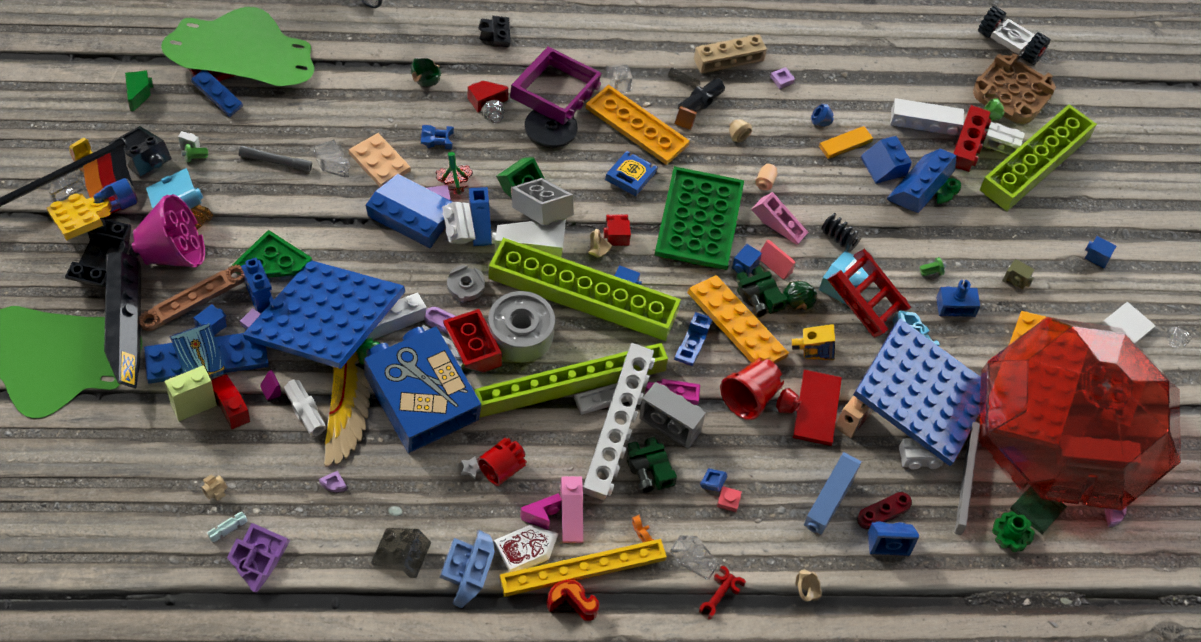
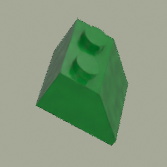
M534 157L522 158L496 176L503 191L511 199V187L540 178L545 179Z

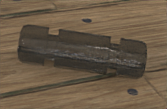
M674 67L668 72L669 77L676 78L677 81L687 86L690 85L693 89L700 86V80L692 79V76L682 71L678 72V69Z

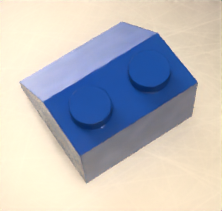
M897 136L878 141L861 155V159L875 184L906 176L912 164Z
M879 521L872 523L868 530L869 553L910 556L919 539V533L912 524H905L903 522L889 524Z

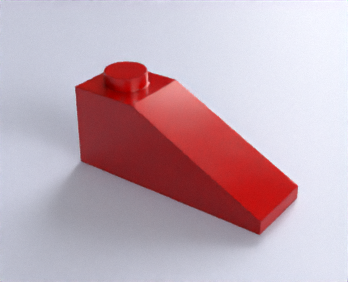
M225 374L211 380L214 396L231 430L249 423L248 408L228 375Z

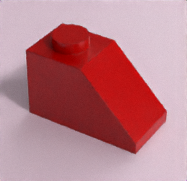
M480 81L467 87V99L477 112L508 100L509 88L505 85Z

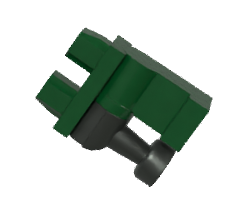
M759 266L752 270V277H748L746 272L737 274V292L741 295L743 301H750L754 307L752 312L756 318H760L768 312L772 314L785 309L788 298L784 293H781L770 271L765 272Z
M655 437L647 438L645 440L646 447L641 449L636 441L628 443L627 463L631 472L637 474L641 481L638 485L641 493L651 492L656 487L658 490L675 486L677 475L675 470H672L663 443L659 444ZM648 471H651L654 481L648 478Z

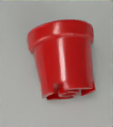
M761 358L756 359L741 371L732 373L722 379L720 393L724 403L738 417L745 420L756 419L763 413L766 404L783 388L784 380L781 382L779 378L782 376V372L771 360L761 361Z

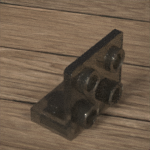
M386 528L371 564L373 566L400 567L409 578H417L431 541L420 529Z

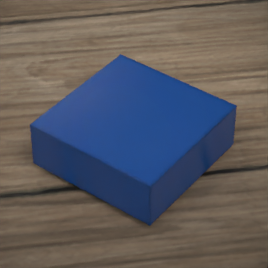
M708 468L700 485L703 489L720 492L728 477L727 473Z

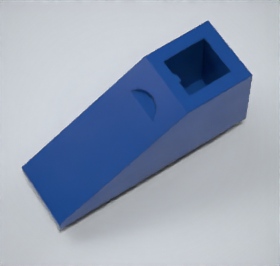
M469 188V206L476 238L473 240V246L492 245L488 188Z

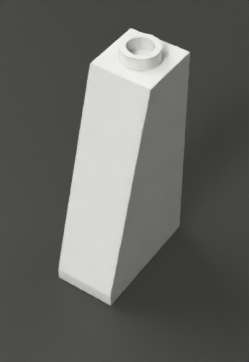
M566 219L551 222L550 225H541L537 221L497 225V232H493L492 235L495 251H497L504 237L562 258Z

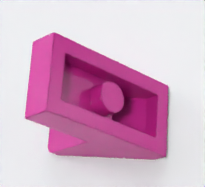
M559 493L521 507V520L549 530L550 520L547 515H554L561 510L562 499Z

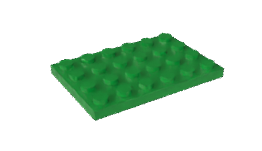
M674 166L654 256L727 270L745 180Z

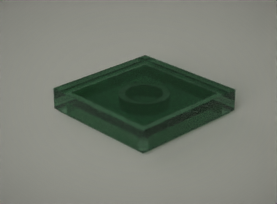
M1034 481L1011 506L1010 510L1017 515H1025L1032 522L1031 526L1043 535L1067 506Z

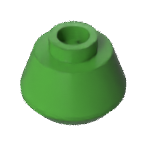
M991 99L984 107L985 110L991 111L989 119H992L991 121L1000 120L1005 113L999 99Z

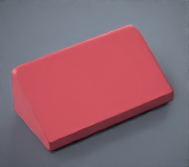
M767 240L760 251L762 253L760 261L780 278L786 279L793 273L796 262L774 243Z

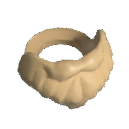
M595 229V231L590 233L591 249L588 253L597 258L606 255L612 248V245L601 237L599 229Z
M807 570L799 571L795 584L798 586L800 597L804 601L818 600L822 595L820 587L821 582L817 574ZM802 589L808 591L807 596H804Z

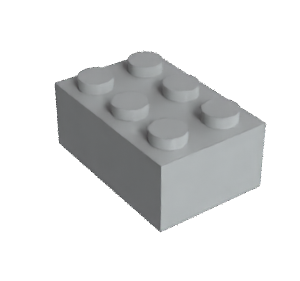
M543 178L511 187L512 208L541 225H550L551 222L565 220L567 217L574 215L573 194Z
M655 382L642 398L639 419L689 449L702 431L706 412L701 407L686 401L683 396L677 395L666 386Z

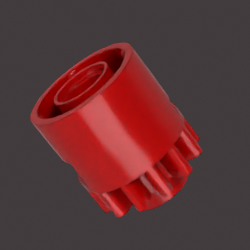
M504 438L477 459L480 470L495 486H500L525 467L527 461L524 459L525 451L522 446L516 441L511 442L510 438Z

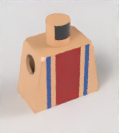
M853 396L843 408L835 428L849 438H852L871 415L872 409ZM850 416L852 417L853 422L848 421Z

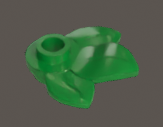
M948 178L935 193L937 194V203L941 204L952 200L953 196L961 190V182L958 179Z

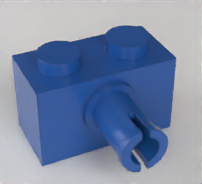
M960 280L958 287H940L936 297L939 316L976 317L980 308L978 289L970 288L971 284L968 280H965L964 283L963 280Z

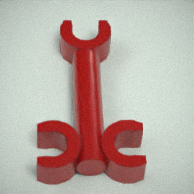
M721 566L719 570L724 576H719L718 574L714 576V580L717 583H722L710 601L704 602L699 609V613H702L704 609L710 610L708 619L714 617L715 607L729 588L732 593L738 595L740 589L735 584H740L743 587L746 584L745 579L742 577H735L733 574H729V570L725 566Z

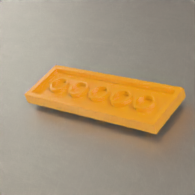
M609 84L586 103L585 108L665 165H668L689 146L690 140Z
M717 275L688 289L687 293L751 363L761 358V361L769 359L775 364L787 358L789 352Z

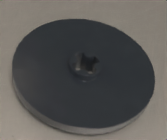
M532 110L525 119L524 128L527 136L536 144L556 148L565 146L573 141L577 134L578 124L574 116L562 125L556 120Z

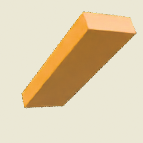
M865 126L820 142L819 148L830 159L871 143L873 137Z

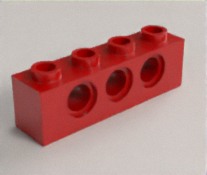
M970 105L953 153L956 155L955 168L970 172L971 167L976 166L979 156H976V153L980 154L983 144L980 141L985 140L987 131L984 130L985 128L988 129L992 119H989L991 111Z

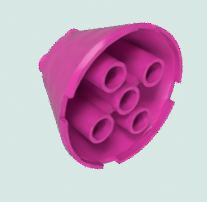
M177 195L163 196L138 227L133 230L134 242L132 243V248L135 253L140 254L146 265L197 267L203 263L205 258L202 234L198 235L195 224H198L187 204Z

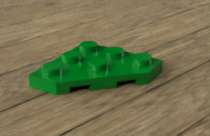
M268 230L232 265L242 266L246 264V260L257 258V260L261 261L267 277L272 278L297 275L313 259ZM234 272L239 276H241L242 274L240 272Z

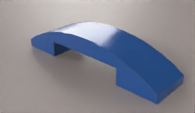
M695 312L674 360L690 366L694 365L713 321L709 316Z

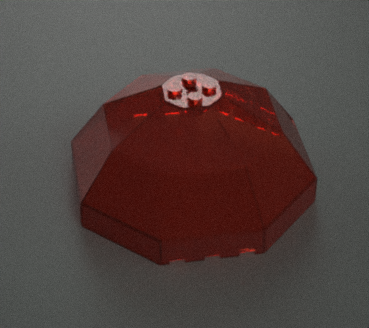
M1045 317L988 360L981 370L979 443L983 448L986 447L993 455L992 458L1002 469L1004 468L1011 475V479L1020 489H1024L1029 484L1043 500L1077 505L1081 502L1082 505L1122 511L1181 463L1180 389L1123 328ZM1107 382L1110 384L1111 388L1109 390H1106V387L1102 386V384ZM1088 477H1095L1094 483L1083 493Z

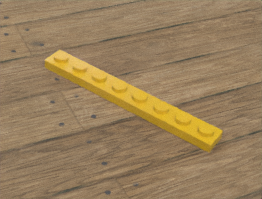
M661 539L500 574V582L504 597L551 587L563 580L577 581L666 561L667 556Z

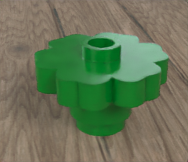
M1013 511L1004 512L1000 518L995 520L992 528V533L996 535V543L1000 544L1003 549L1010 548L1013 552L1024 551L1026 546L1030 545L1034 540L1035 531L1030 528L1032 522L1025 515H1017Z

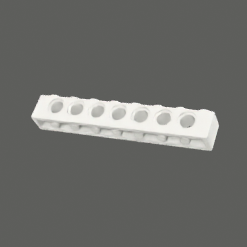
M634 343L630 345L583 485V494L603 501L607 495L611 496L614 484L611 482L613 476L617 477L620 466L617 463L619 458L623 459L626 447H623L625 440L629 441L632 429H629L631 422H635L638 414L635 408L637 404H641L644 393H641L642 386H647L650 376L646 374L648 369L652 370L655 358L652 357L654 350ZM633 366H640L642 371H636ZM627 383H633L636 388H629ZM621 401H628L630 406L625 407ZM620 418L625 424L619 425L615 419ZM614 436L619 442L613 443L609 437ZM603 455H610L613 461H606ZM597 473H604L607 479H599Z

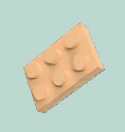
M379 133L349 149V155L379 187L383 186L395 175L403 176L411 171V167Z

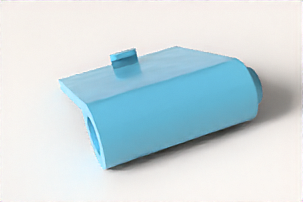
M187 168L171 176H166L161 181L146 188L152 209L165 195H177L190 209L201 204V199L204 198L200 189L194 188Z

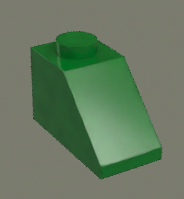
M147 70L125 73L130 112L135 111L151 96L150 88H154L152 77H148Z

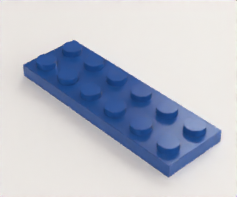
M243 333L215 337L226 369L222 370L223 373L269 367L266 346L245 340ZM172 343L144 346L148 384L165 382L168 379L183 374Z

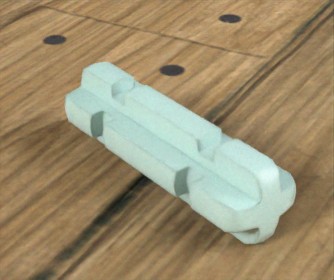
M239 512L234 515L235 518L231 517L219 524L217 529L213 528L208 531L210 540L216 542L220 539V536L224 537L237 529L238 525L242 526L247 523L245 514Z

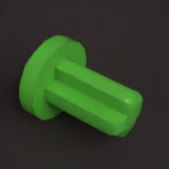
M185 144V151L182 150L181 155L182 157L185 156L186 162H191V159L208 158V149L191 148L190 144Z
M937 257L935 262L920 266V273L922 276L938 272L941 276L944 275V268L947 266L940 257Z

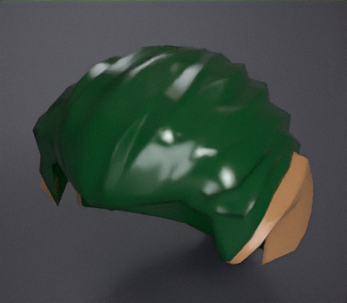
M414 58L411 66L413 80L423 87H432L438 84L442 73L439 65H435V62L428 58Z
M805 281L790 282L783 290V293L788 298L787 302L795 310L799 308L803 310L809 309L817 300V291Z

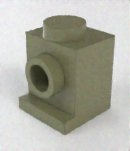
M1015 259L1002 281L1005 283L1009 281L1021 289H1024L1026 286L1030 287L1034 280L1032 275L1035 269Z

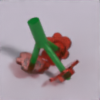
M449 152V168L447 170L445 168L436 170V179L445 185L455 182L456 188L448 190L460 195L461 192H465L464 188L469 186L460 187L459 184L467 182L469 177L472 176L473 171L469 165L457 166L455 153Z

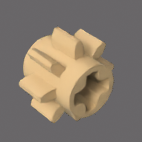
M211 474L203 479L204 485L201 489L209 500L214 498V500L218 501L226 496L224 492L228 487L221 476L215 477Z

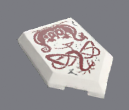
M529 525L494 540V544L509 572L531 568L548 561L559 533Z

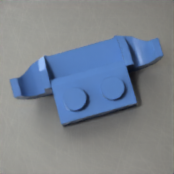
M481 530L477 531V537L473 545L455 538L453 539L439 577L459 585L457 595L452 604L463 608L483 588L495 553L491 536Z

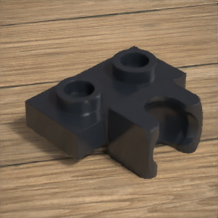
M492 15V19L482 18L480 20L478 28L481 31L480 40H492L493 46L510 47L509 17Z

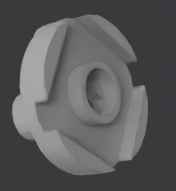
M463 265L454 268L450 272L447 279V289L458 302L464 303L474 300L484 293L485 278L479 269L475 267L472 269ZM463 281L470 282V284L465 286Z

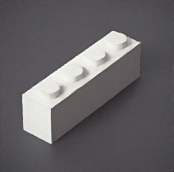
M895 98L891 109L890 125L959 136L963 127L964 109Z
M415 293L399 299L366 339L372 338L374 340L423 321L427 307L420 295Z

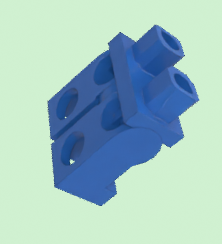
M253 258L246 260V264L242 265L241 268L244 273L245 286L255 310L262 313L273 301L270 292L272 287L261 261Z

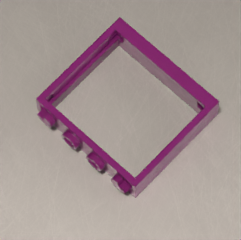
M548 46L511 84L510 98L564 125L573 118L577 110L582 108L584 102L591 98L593 92L600 88L601 72ZM549 65L587 83L565 109L526 90Z

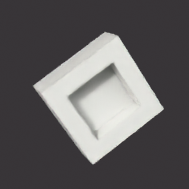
M181 131L178 136L180 148L185 149V144H190L191 148H200L198 136Z

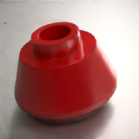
M791 388L783 389L778 397L776 409L779 413H793L799 409L801 400H799V396Z

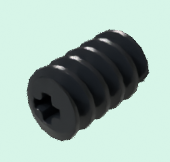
M833 213L825 220L821 230H823L824 234H828L829 238H834V242L839 243L842 248L845 247L847 252H850L858 245L862 237H857L858 230L852 233L853 226L846 228L848 222L845 221L843 224H840L842 221L841 217L835 220L837 214Z

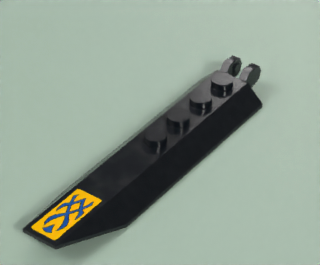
M122 241L119 244L118 252L106 254L104 352L117 383L136 389L141 353V326L139 324V316H141V264L137 258L139 253H135L131 247L129 250L130 254L128 255V242Z

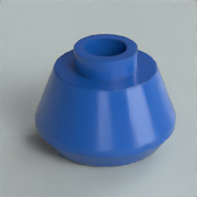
M821 104L816 107L811 115L812 124L821 127L832 124L834 114L829 105Z

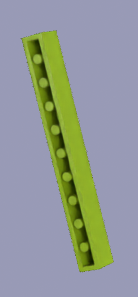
M662 343L646 346L645 348L654 350L652 357L655 358L652 370L648 369L646 375L666 371L668 357ZM628 351L474 389L481 402L480 418L618 383ZM633 366L636 371H642L640 366Z

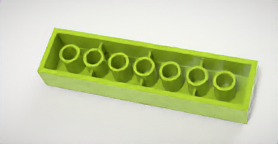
M1068 104L985 176L979 191L1006 211L1010 210L1091 138L1097 124Z

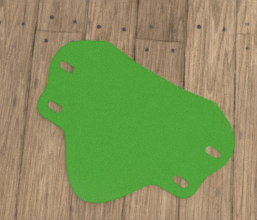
M257 7L238 8L213 21L185 18L180 21L174 32L164 38L161 45L162 52L170 60L182 67L251 78L275 86L300 84L309 80L314 73V65L310 58L311 45L304 40L285 36L274 19L263 9ZM187 23L197 24L199 27L187 26ZM170 41H178L182 45L171 44ZM293 44L302 45V46H304V48H303V49L295 48V47H293L292 45H293ZM297 65H299V66H304V67H307L308 69H307V70H301V69H297L296 66H297Z
M20 306L0 309V379L5 384L10 399L20 413L30 418H43L62 408L84 389L111 390L120 385L117 383L104 352L105 317H82L47 313ZM111 376L114 377V381H102L101 377Z

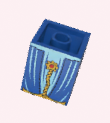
M205 323L169 336L183 373L204 365L208 375L211 374V377L223 374L222 370L226 369L210 323Z

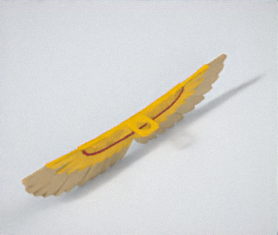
M356 351L341 369L333 367L332 399L325 439V467H329L334 460L335 465H338L343 460V455L347 459L350 451H355L357 441L361 442L362 430H366L365 418L368 419L369 416L368 409L370 403L368 398H370V393L368 389L370 386L364 376V370L356 366L359 363Z

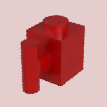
M628 214L606 215L607 227L603 228V238L607 239L612 246H629L631 231Z

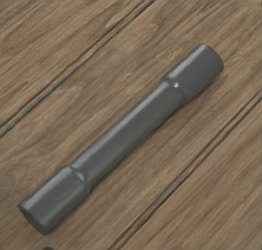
M242 145L239 149V156L263 160L310 172L312 169V161L277 155Z

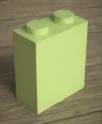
M204 365L165 381L171 407L178 421L217 406L212 382Z

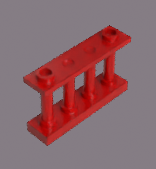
M864 248L853 255L857 262L845 273L840 270L831 275L827 280L875 338L888 330L885 322L896 311H907L911 306L873 260L871 254ZM862 267L869 276L855 288L849 278ZM874 282L880 291L867 303L861 293ZM886 297L892 306L878 317L873 307Z

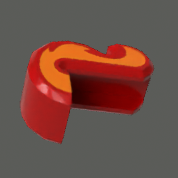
M563 580L556 583L550 589L547 601L549 612L566 600L584 621H592L597 617L599 602L594 595H590V598L585 597V590L581 583L575 580Z

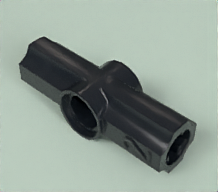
M718 78L712 80L704 87H696L690 97L678 104V109L681 106L695 112L700 108L706 109L714 98L725 91L723 81Z

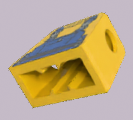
M834 324L804 328L803 338L791 339L792 350H803L805 359L835 360Z

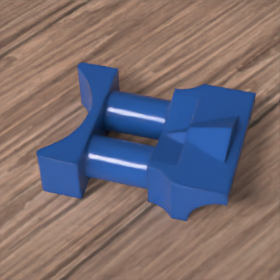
M422 125L421 144L426 145L427 148L435 147V145H445V149L452 150V142L448 138L454 133V127L447 126L446 130H439L432 125Z

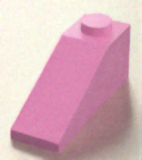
M773 192L762 197L751 209L765 225L796 245L808 233Z
M582 476L561 477L562 543H583Z

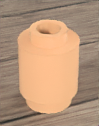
M765 164L761 167L755 181L759 189L770 190L773 187L778 175L777 168L772 164Z

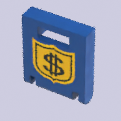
M626 151L606 173L605 180L637 196L655 175L658 167L654 165L651 168L652 164L634 154L630 156V152ZM618 175H621V176H623V177H625V178H627V179L633 181L632 184H630V183L626 182L625 180L619 178Z

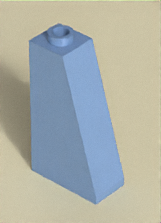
M843 452L807 515L804 526L810 531L820 535L823 534L852 485L862 461Z

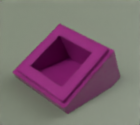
M270 370L260 385L268 401L281 396L280 384L274 372Z

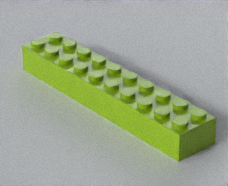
M504 237L489 264L488 279L537 294L544 299L664 341L667 340L679 311L681 301L679 298Z

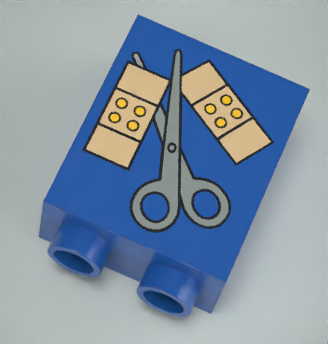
M437 326L426 331L423 327L414 328L403 336L402 342L390 347L387 343L378 344L372 347L367 352V357L364 358V376L407 453H411L479 421L481 402Z

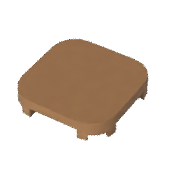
M1012 53L1011 56H1001L999 54L981 76H978L973 88V94L985 106L991 99H999L1004 107L1003 111L1005 113L1003 116L1015 123H1029L1035 119L1050 101L1056 88L1052 80L1053 76L1050 73L1044 76L1017 60L1019 56Z

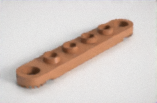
M232 265L228 269L222 270L159 303L147 312L144 311L139 316L141 328L145 331H153L242 284L245 279L241 266ZM234 272L242 273L237 279L231 276ZM147 318H154L152 324L147 325L144 323Z

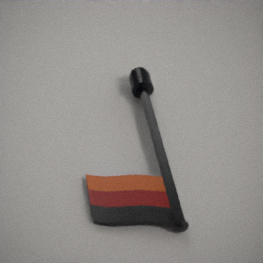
M120 138L121 140L0 197V207L82 167L84 169L85 185L89 198L94 197L105 186L123 178L128 179L134 189L126 165L124 147H127V141L124 138ZM111 196L108 198V200L112 202L115 200L114 196ZM119 208L117 210H114L110 212V214H113L121 209Z

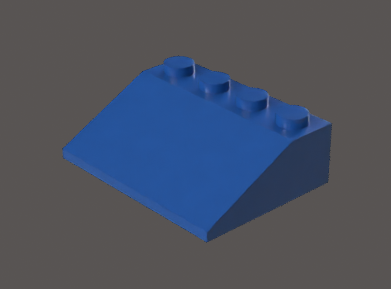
M397 174L376 190L365 206L368 217L431 249L446 228L442 207L452 203V201Z

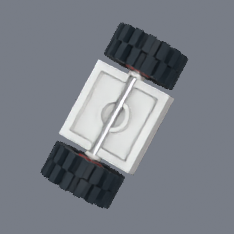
M996 6L991 7L981 21L978 32L989 39H994L997 43L1004 45L1014 53L1020 54L1023 51L1022 59L1032 65L1036 64L1043 56V53H1045L1051 39L1040 32L1034 35L1009 19L1004 22L1007 13Z

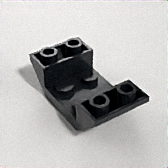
M100 218L103 226L88 232L90 241L79 263L72 261L65 279L102 288L105 287L106 254L118 252L119 244L122 241H127L129 246L131 225Z

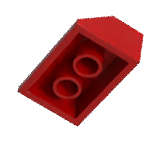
M480 309L443 320V324L465 368L486 372L502 366V352L491 335Z

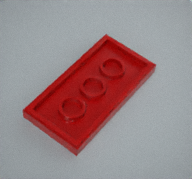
M804 369L799 395L801 404L796 413L793 438L832 446L842 377Z

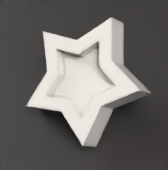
M474 456L470 460H461L464 467L461 475H470L475 479L477 472L481 471L476 457Z

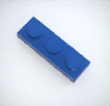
M202 70L191 79V82L229 118L243 107V103L207 70Z

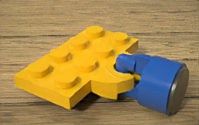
M123 178L105 186L94 197L86 199L82 193L73 194L66 200L53 202L46 209L67 241L103 226L100 218L111 215L110 212L119 208L124 210L136 205L138 199L130 181ZM114 196L115 200L110 202L108 198Z

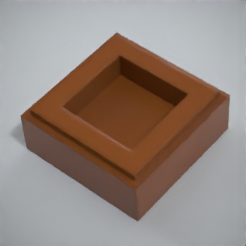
M681 106L674 124L691 130L697 112Z

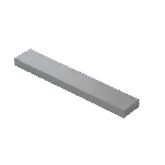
M977 422L972 423V429L967 439L955 533L960 535L963 534L968 520L980 423Z

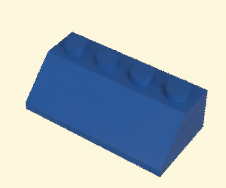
M938 149L924 155L890 193L887 200L919 213L955 171L956 155L943 149Z

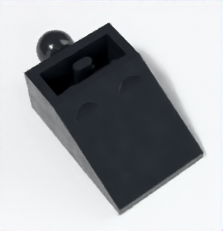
M141 126L109 142L110 145L121 140L120 138H124L127 141V147H124L126 165L140 177L155 168H160L164 163L172 159L164 140Z

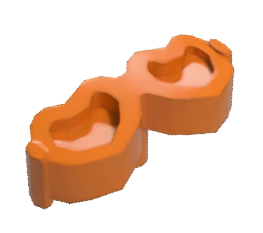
M640 515L633 517L632 524L641 541L648 542L654 540L646 531L650 529L649 526H642Z

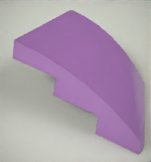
M251 523L243 541L238 538L236 539L227 558L249 585L250 589L257 593L276 567L290 540Z

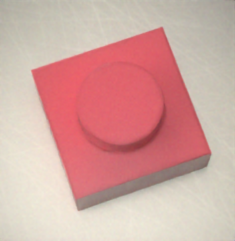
M722 486L717 507L737 512L742 491Z

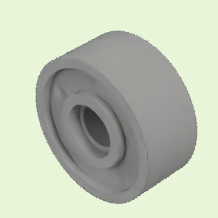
M516 291L505 294L495 301L489 311L488 327L504 359L513 362H530L542 357L550 349L554 337L555 315L551 305L541 296L531 292Z

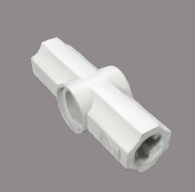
M294 379L289 381L284 386V391L292 403L296 417L302 420L310 436L322 434L326 430V425L318 413L312 396H308L300 380Z

